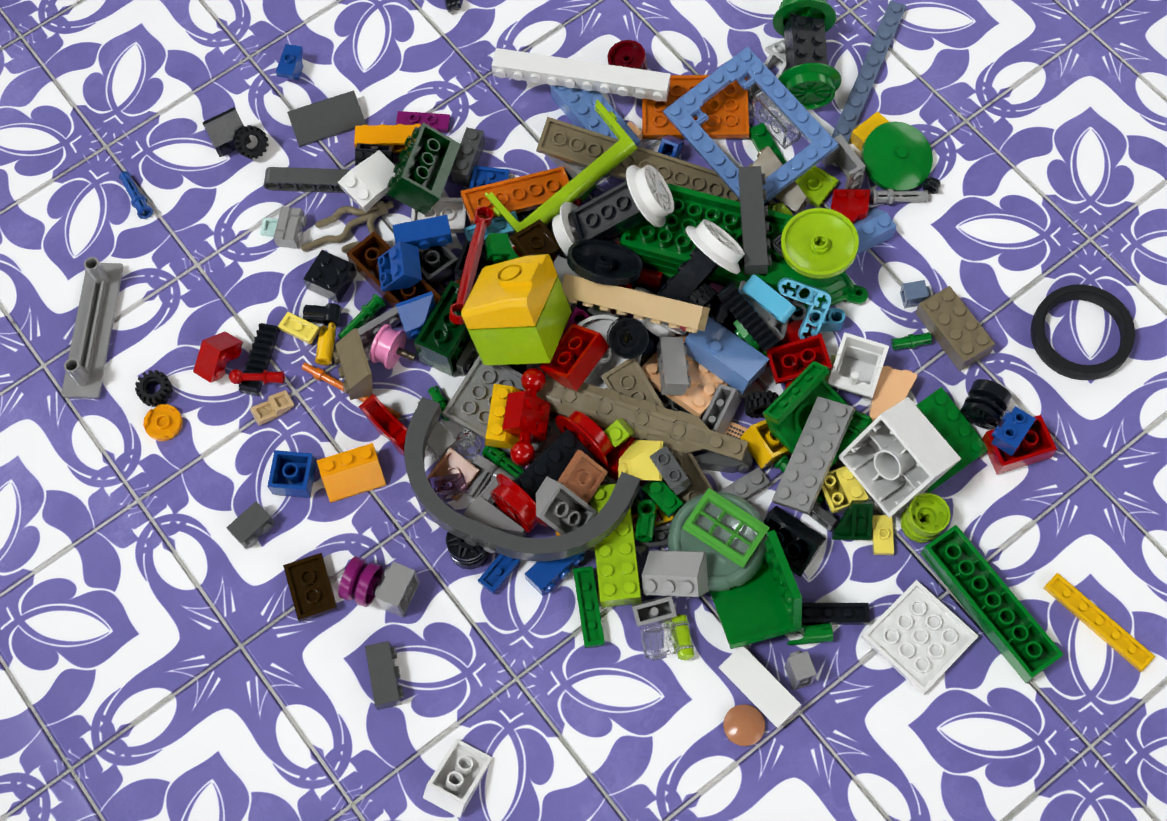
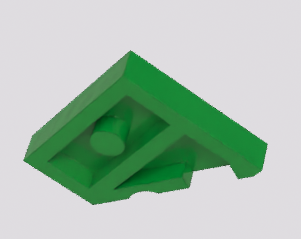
M736 320L733 324L737 328L734 331L740 339L743 338L753 348L767 357V353L753 340L752 336L743 328V325Z

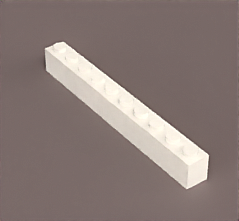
M496 48L491 65L493 76L499 78H511L518 81H531L551 86L558 85L667 102L670 87V73Z

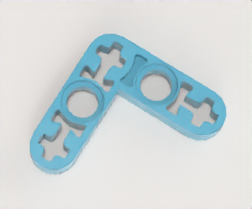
M788 277L780 279L777 287L782 295L809 305L806 316L798 331L800 340L805 338L803 333H807L809 330V326L806 325L807 323L815 326V328H810L811 336L818 335L831 304V296L825 290ZM789 282V285L796 289L795 295H793L794 291L791 289L784 291L782 285H786ZM803 288L809 289V295L806 298L799 296V292ZM824 295L826 302L822 301L820 305V308L823 310L821 311L818 308H813L814 305L816 307L819 306L820 302L818 300V297L822 298V296ZM813 312H817L820 315L816 322H812L809 319Z

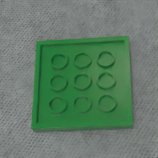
M942 387L916 406L958 454L961 460L925 491L926 493L936 489L987 451L985 443Z

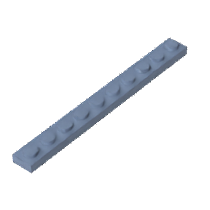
M890 0L833 131L832 138L841 134L849 143L851 133L857 125L904 15L906 5Z

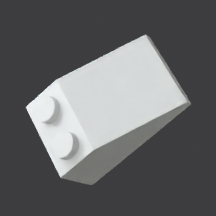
M378 150L352 168L338 181V184L366 213L388 192L389 187L387 184L390 178L395 175L393 173L395 165Z
M456 738L427 783L423 799L460 818L493 757Z

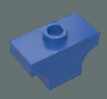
M285 44L276 69L278 77L299 80L303 69L302 46Z

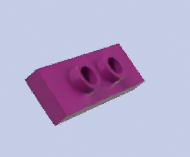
M398 111L396 125H414L424 122L439 132L448 133L450 114Z

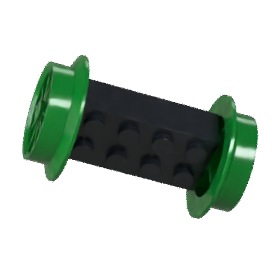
M783 0L773 17L774 29L777 33L784 36L787 70L779 76L778 80L806 110L823 107L834 99L835 92L841 85L840 73L828 65L825 33L835 24L836 12L828 4L827 0Z

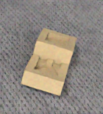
M284 390L269 396L268 401L251 407L250 411L258 426L289 411L294 407V403L287 391Z

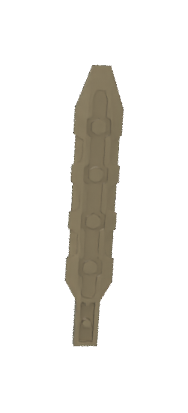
M545 375V386L536 395L551 404L550 411L569 416L573 411H579L588 416L598 426L606 429L617 419L623 418L635 432L632 437L641 440L663 441V445H666L669 449L685 454L707 450L743 461L748 446L747 441L710 430L696 415L683 411L677 412L658 406L654 402L644 399L638 400L619 394L618 391L608 388L603 389L584 382L576 392L562 386L549 375Z

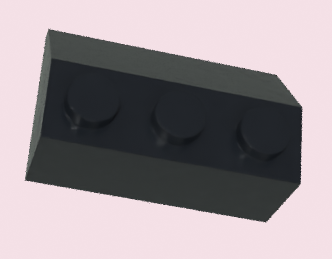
M776 505L767 514L764 524L770 527L769 531L775 530L791 571L801 577L819 552L826 538Z

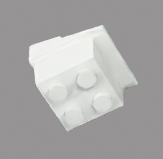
M844 332L828 384L832 387L872 399L889 346Z

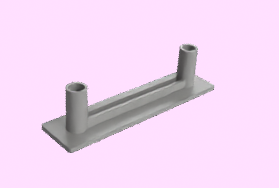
M89 257L84 262L86 270L69 357L64 363L66 372L61 393L63 397H100L124 268L122 263H100L96 257Z

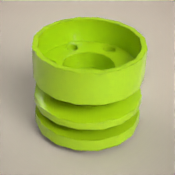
M922 493L916 496L902 512L900 518L901 529L910 540L918 543H928L934 540L949 524L951 517L950 508L940 496L932 493Z

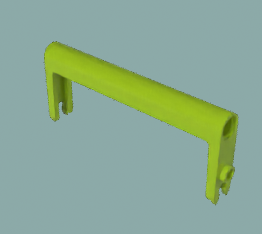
M599 100L595 101L596 108L594 110L619 141L522 222H518L492 192L489 194L487 192L484 193L494 206L492 210L498 217L502 216L516 233L539 219L546 226L555 216L560 214V207L563 203L575 202L638 149L633 140L617 123L615 114L612 111L608 112Z

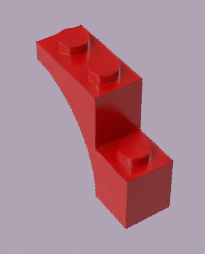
M372 394L358 407L378 433L389 439L398 452L404 455L405 438L408 428L387 410L376 395Z

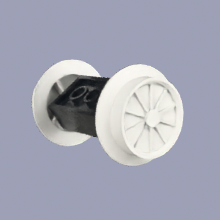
M631 165L626 170L627 181L580 207L571 202L563 203L560 207V214L552 220L554 236L565 255L567 256L569 247L575 242L585 239L611 240L646 220L655 227L664 226L666 215L674 211V201L666 181L658 170L651 165H646L641 169Z
M703 219L697 228L693 226L686 227L687 235L697 247L689 255L691 259H688L686 262L684 261L677 269L679 273L671 276L665 283L667 287L662 291L660 290L657 294L641 287H637L635 290L686 302L707 281L719 265L732 273L738 274L741 271L738 262L745 253L741 246L726 231L713 222ZM645 317V320L637 319L659 338L660 336L674 337L677 333L685 335L680 329L668 327L667 322L662 321V325L650 322L651 318Z

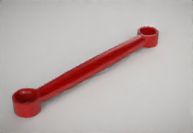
M485 206L478 207L475 210L474 223L476 226L465 260L457 301L450 307L449 319L457 325L464 324L462 316L455 315L453 312L462 311L472 291L486 227L491 225L493 219V211ZM479 215H484V216H487L488 218H487V219H483V218H480Z

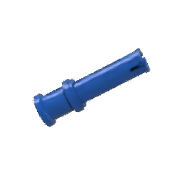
M128 171L120 173L119 179L131 197V205L136 208L138 217L140 219L149 218L153 214V209L148 206L147 198L139 192Z

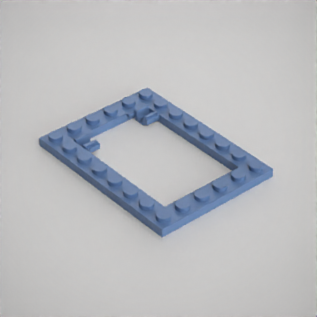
M747 46L663 110V114L740 200L738 168L700 127L709 119L700 107L735 80L745 90L756 84L811 143L765 178L766 184L762 185L763 189H766L767 192L765 204L835 151L839 144Z

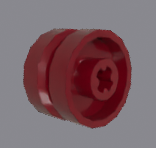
M623 40L614 44L609 49L607 55L608 65L648 70L645 50L638 42Z

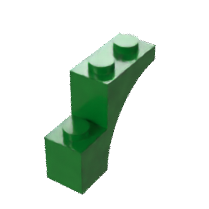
M489 233L484 240L486 261L500 263L519 258L509 242L508 234Z

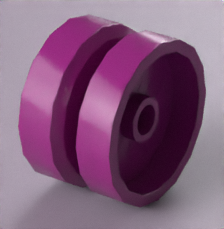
M358 556L353 557L342 575L338 590L339 597L347 601L355 599L356 604L368 607L375 598V591L378 585L381 584L383 566L373 562L367 565L365 559Z

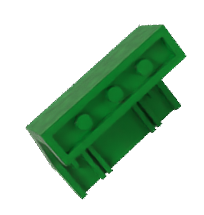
M815 361L763 412L771 433L791 454L796 447L817 397L848 405L826 382L825 377L830 373L828 367ZM855 410L832 465L839 459L838 456L872 423L870 416Z

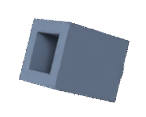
M925 280L902 284L900 295L904 309L916 307L920 302L931 296L930 288L926 286Z

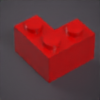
M226 331L202 340L193 373L210 383L221 379L225 375L227 362L240 356L243 341Z

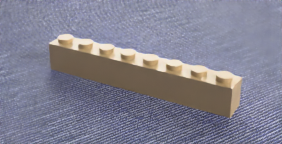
M564 274L562 288L568 302L577 304V301H582L583 306L592 308L595 304L600 306L599 310L610 312L611 309L617 310L616 314L627 316L628 313L634 314L633 318L645 320V317L651 318L650 322L662 325L663 321L668 323V327L679 329L680 326L686 327L685 331L697 333L698 330L705 331L710 311L708 307L625 287L598 284L570 274Z

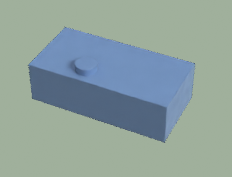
M709 316L705 331L691 332L684 342V345L687 347L686 354L728 385L737 389L742 395L764 372L769 358Z

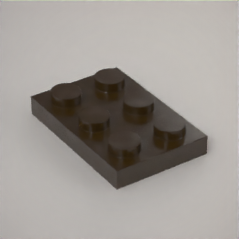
M322 553L283 565L299 622L338 610Z

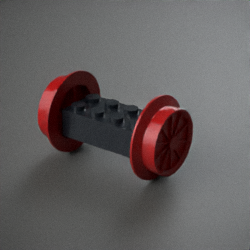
M573 411L568 417L557 416L555 421L561 434L513 481L503 474L496 475L498 486L490 492L492 499L506 516L524 528L526 532H531L537 525L548 526L536 516V492L546 477L558 481L577 450L583 451L604 469L608 466L606 456L613 450L612 443L603 430L582 412Z

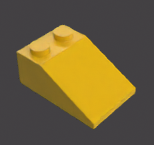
M766 420L751 425L740 437L741 440L748 442L747 448L761 469L775 464L784 455L791 454L771 433Z

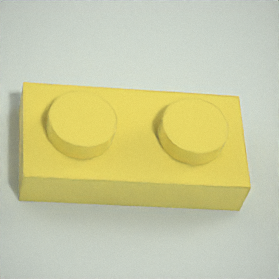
M290 312L286 313L278 325L279 330L310 345L320 331L318 326Z

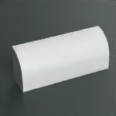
M744 646L739 647L718 667L777 728L782 726L801 708V704Z

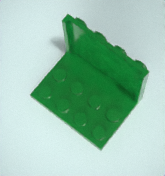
M775 530L767 532V541H764L767 551L765 552L766 562H763L761 568L752 579L740 587L735 586L728 591H709L730 649L801 630L802 596Z

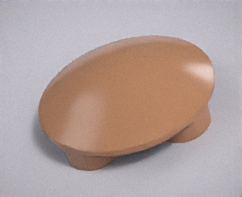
M745 704L737 705L731 708L724 718V732L730 742L739 746H750L759 742L765 731V721L762 714L755 707Z

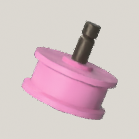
M385 324L380 328L370 349V361L372 363L380 362L384 364L386 369H392L400 356L414 362L417 355L404 349L407 337L405 331H396L389 324Z

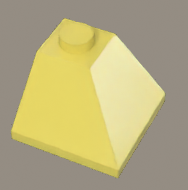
M634 440L619 459L618 479L621 472L640 478V480L662 481V475L650 459V456L663 448V441Z

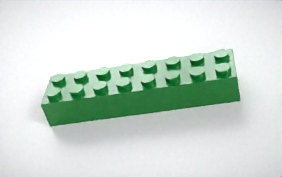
M954 525L924 546L921 552L922 557L1025 683L1035 678L1064 655L957 525Z

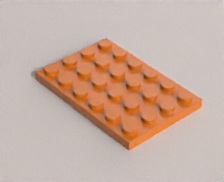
M671 75L667 102L643 98L642 139H662L667 135L678 139H685L663 114V110L709 75ZM735 80L700 107L702 112L706 113L709 117L700 127L711 139L749 138L748 90L743 89Z

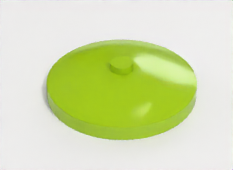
M812 208L796 214L784 227L781 237V251L787 264L796 272L817 279L834 277L848 269L857 256L859 246L858 233L853 223L843 214L827 208Z

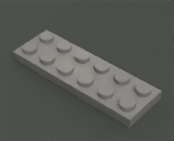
M817 397L772 498L773 503L810 515L855 412L853 406Z

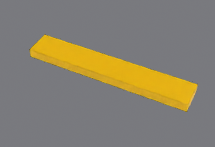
M1056 573L1043 587L1045 591L1140 673L1156 657L1059 573Z

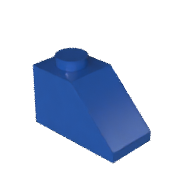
M667 135L662 138L658 153L679 159L685 141Z

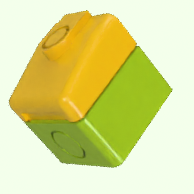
M549 254L527 255L485 266L481 270L461 311V316L484 365L551 362L572 311Z

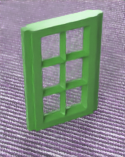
M708 488L684 523L682 529L741 568H744L770 527Z

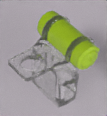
M678 614L676 617L671 618V622L660 623V621L640 628L641 643L647 659L653 661L664 659L670 654H677L678 659L684 661L694 657V645H692L687 615Z

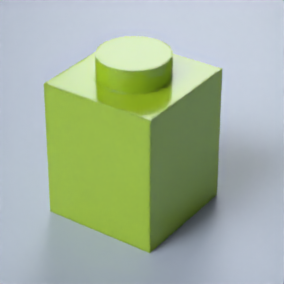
M623 418L617 419L603 431L614 447L620 446L635 433Z

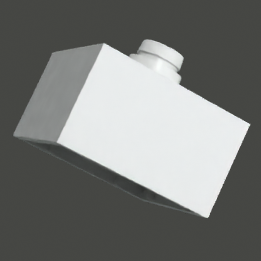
M909 397L880 414L838 456L889 518L909 505L916 496L925 492L961 460L958 454Z

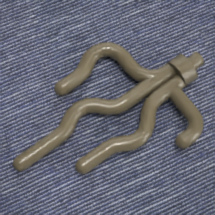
M381 200L366 213L362 209L353 206L340 207L333 215L317 221L315 226L322 228L334 223L344 213H351L360 217L349 221L340 235L323 236L303 244L301 250L305 252L325 243L342 242L350 235L353 227L367 222L370 234L374 231L377 233L374 221L379 216L388 214V209L394 207L392 201L384 203ZM360 241L343 246L341 251L343 253L349 252Z

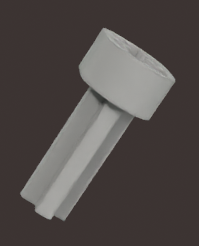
M476 455L472 464L481 472L466 493L474 499L477 498L490 477L499 468L480 455Z

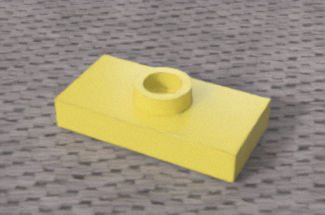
M873 515V555H894L892 517Z

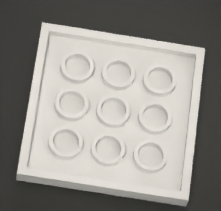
M917 580L861 636L865 642L922 695L979 637Z

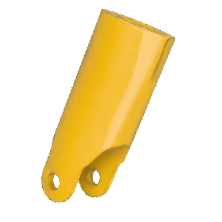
M333 322L329 323L328 328L326 326H321L315 358V362L319 365L328 366L332 364L336 337V325Z

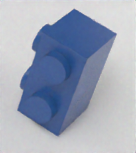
M1015 406L1012 412L1007 411L1002 418L1004 422L1002 427L997 426L992 433V436L995 438L991 444L1012 456L1036 418Z

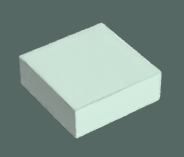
M264 217L260 235L274 237L278 219Z

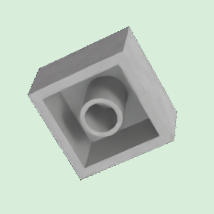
M393 561L391 567L388 566L385 570V579L382 585H378L375 591V598L381 609L403 618L420 581L415 570Z

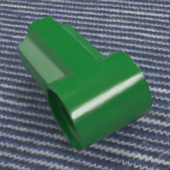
M643 500L638 505L635 539L640 542L648 543L653 539L657 513L655 503L651 500Z

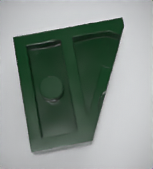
M852 500L832 532V540H871L873 501Z

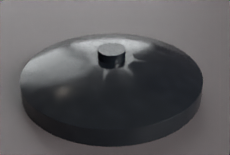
M585 239L575 242L568 249V266L577 275L589 281L603 285L619 286L633 283L641 276L643 268L641 258L633 250L622 244L603 239Z

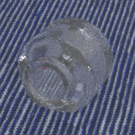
M470 429L461 431L456 437L457 451L465 458H473L478 455L482 450V442L479 435Z

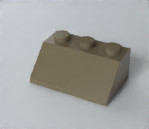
M355 328L335 344L336 352H333L334 361L339 363L340 366L338 367L339 377L344 379V382H342L344 393H348L350 400L372 395V373L358 330Z

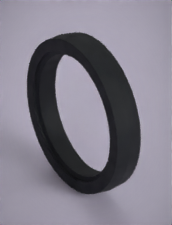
M1074 284L1051 292L1039 304L1031 323V340L1040 359L1053 371L1071 379L1096 380L1115 372L1127 360L1135 341V327L1129 311L1114 295L1095 286ZM1070 300H1084L1099 305L1114 318L1119 328L1120 346L1117 353L1109 360L1094 365L1077 364L1063 358L1051 347L1045 334V319L1048 312L1056 305Z

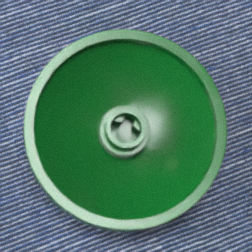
M895 121L879 125L867 136L862 146L861 159L866 166L865 172L873 183L884 190L911 191L922 184L930 174L933 163L930 144L918 129L907 123Z

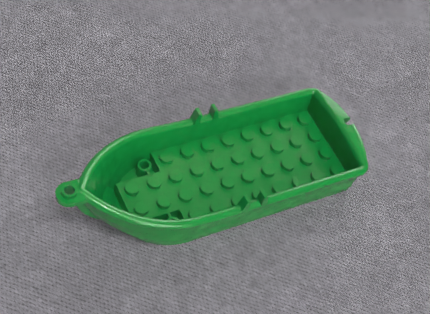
M667 183L673 197L674 211L666 215L664 226L655 227L646 220L622 233L619 244L630 248L639 255L644 268L663 272L664 278L669 279L671 276L679 273L677 270L684 261L686 262L688 259H691L689 255L697 247L687 235L686 227L693 226L697 228L703 219L718 225L743 249L740 202ZM768 209V217H765V222H769V233H766V238H770V242L783 232L788 221L794 216ZM771 247L770 250H767V255H771V266L768 267V274H756L757 277L775 291H779L777 287L778 282L785 277L825 290L831 296L829 307L843 301L863 304L868 298L867 290L864 287L854 285L845 271L830 278H810L793 270L785 259ZM742 257L738 262L741 269L738 274L732 273L719 265L706 282L708 284L714 282L725 287L733 281L739 288L741 281L747 282L752 275H744V259ZM789 282L786 285H782L784 291L791 289L794 291L793 295H795L796 289L792 288ZM803 288L799 292L801 298H806L809 295V289ZM824 295L822 298L818 297L820 304L818 307L814 305L813 308H820L821 302H826Z

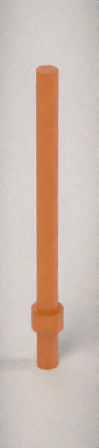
M303 363L301 369L312 374L313 378L319 381L323 380L344 392L341 381L326 374V371L319 367L315 368L307 363ZM369 396L357 399L364 402ZM384 405L387 408V410L397 420H399L401 414Z

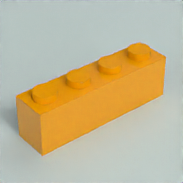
M421 124L355 126L354 146L356 148L357 143L393 146V153H401L406 147L404 145L406 138L411 136L415 127L419 128Z

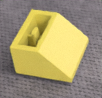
M846 466L828 472L821 488L831 513H845L852 500L868 501L869 499L864 487Z

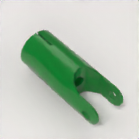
M831 623L801 626V630L795 632L802 634L803 638L788 641L787 645L832 642Z

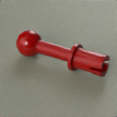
M234 369L229 373V380L233 384H240L242 381H263L264 385H267V383H284L285 373L284 371L268 372L267 370H264L263 373H243L239 369Z

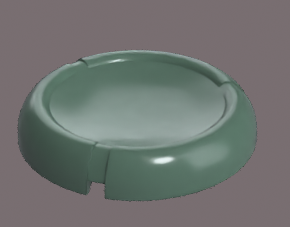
M716 492L764 523L758 511L745 499L727 492ZM700 494L686 502L675 514L669 527L668 551H706L709 591H728L732 587H740L752 579L761 568L765 560V552H767L764 541H767V534L746 566L741 568L682 529L684 523L704 495ZM708 502L703 509L704 512L715 519L722 512L720 508L711 502ZM728 513L720 521L733 531L740 523V521ZM700 514L695 524L708 532L714 522ZM745 524L738 532L739 535L750 542L758 534ZM718 525L712 533L713 536L725 544L732 535ZM735 537L730 547L744 555L749 545Z

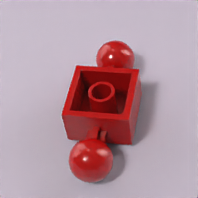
M537 368L527 369L522 374L521 384L525 389L524 391L508 393L502 430L519 438V442H516L510 450L512 461L519 466H527L534 460L535 449L530 444L531 442L546 440L551 404L536 396L537 392L541 391L546 383L544 373Z

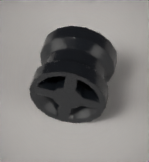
M444 0L448 12H452L453 9H461L460 0Z

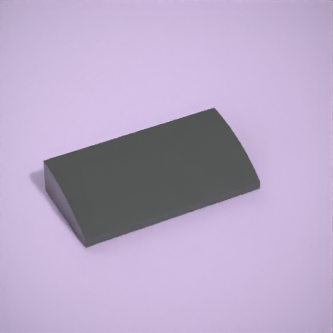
M354 90L287 112L299 147L355 130V126L366 125Z

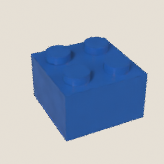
M274 450L267 485L272 495L311 498L317 465L313 453Z

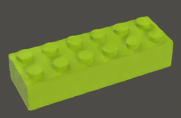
M616 484L601 485L596 490L590 500V506L597 511L595 516L609 500ZM630 507L620 525L608 537L594 546L602 608L642 602Z

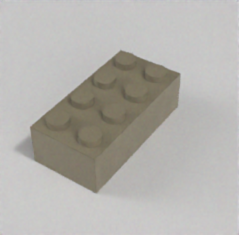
M951 286L919 303L915 314L959 371L992 352L995 342Z

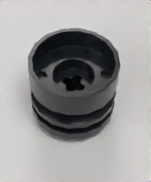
M621 317L610 324L607 331V342L617 356L624 359H633L640 356L646 350L649 343V334L646 327L639 320L633 317ZM629 332V335L632 336V338L628 339L627 342H625V339L622 337V335H626V333Z
M986 379L975 380L968 393L969 397L965 399L960 412L968 422L984 429H996L1010 403L1011 393L994 381Z
M447 532V548L452 561L462 569L472 570L479 568L487 561L490 553L485 551L483 547L478 545L471 546L465 540Z

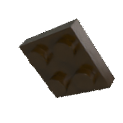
M540 219L510 237V241L522 256L549 254L551 257L561 251L556 238Z

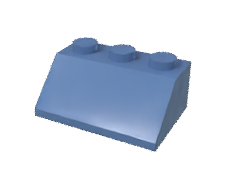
M874 207L868 211V216L865 219L856 220L853 224L859 237L857 255L894 236L897 226L887 212Z

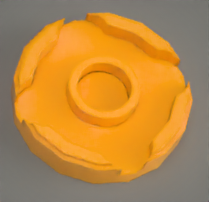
M160 404L147 412L143 425L146 433L152 439L168 441L179 434L183 419L180 412L174 406Z

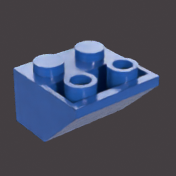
M399 242L378 257L381 291L411 288L422 280L417 246Z

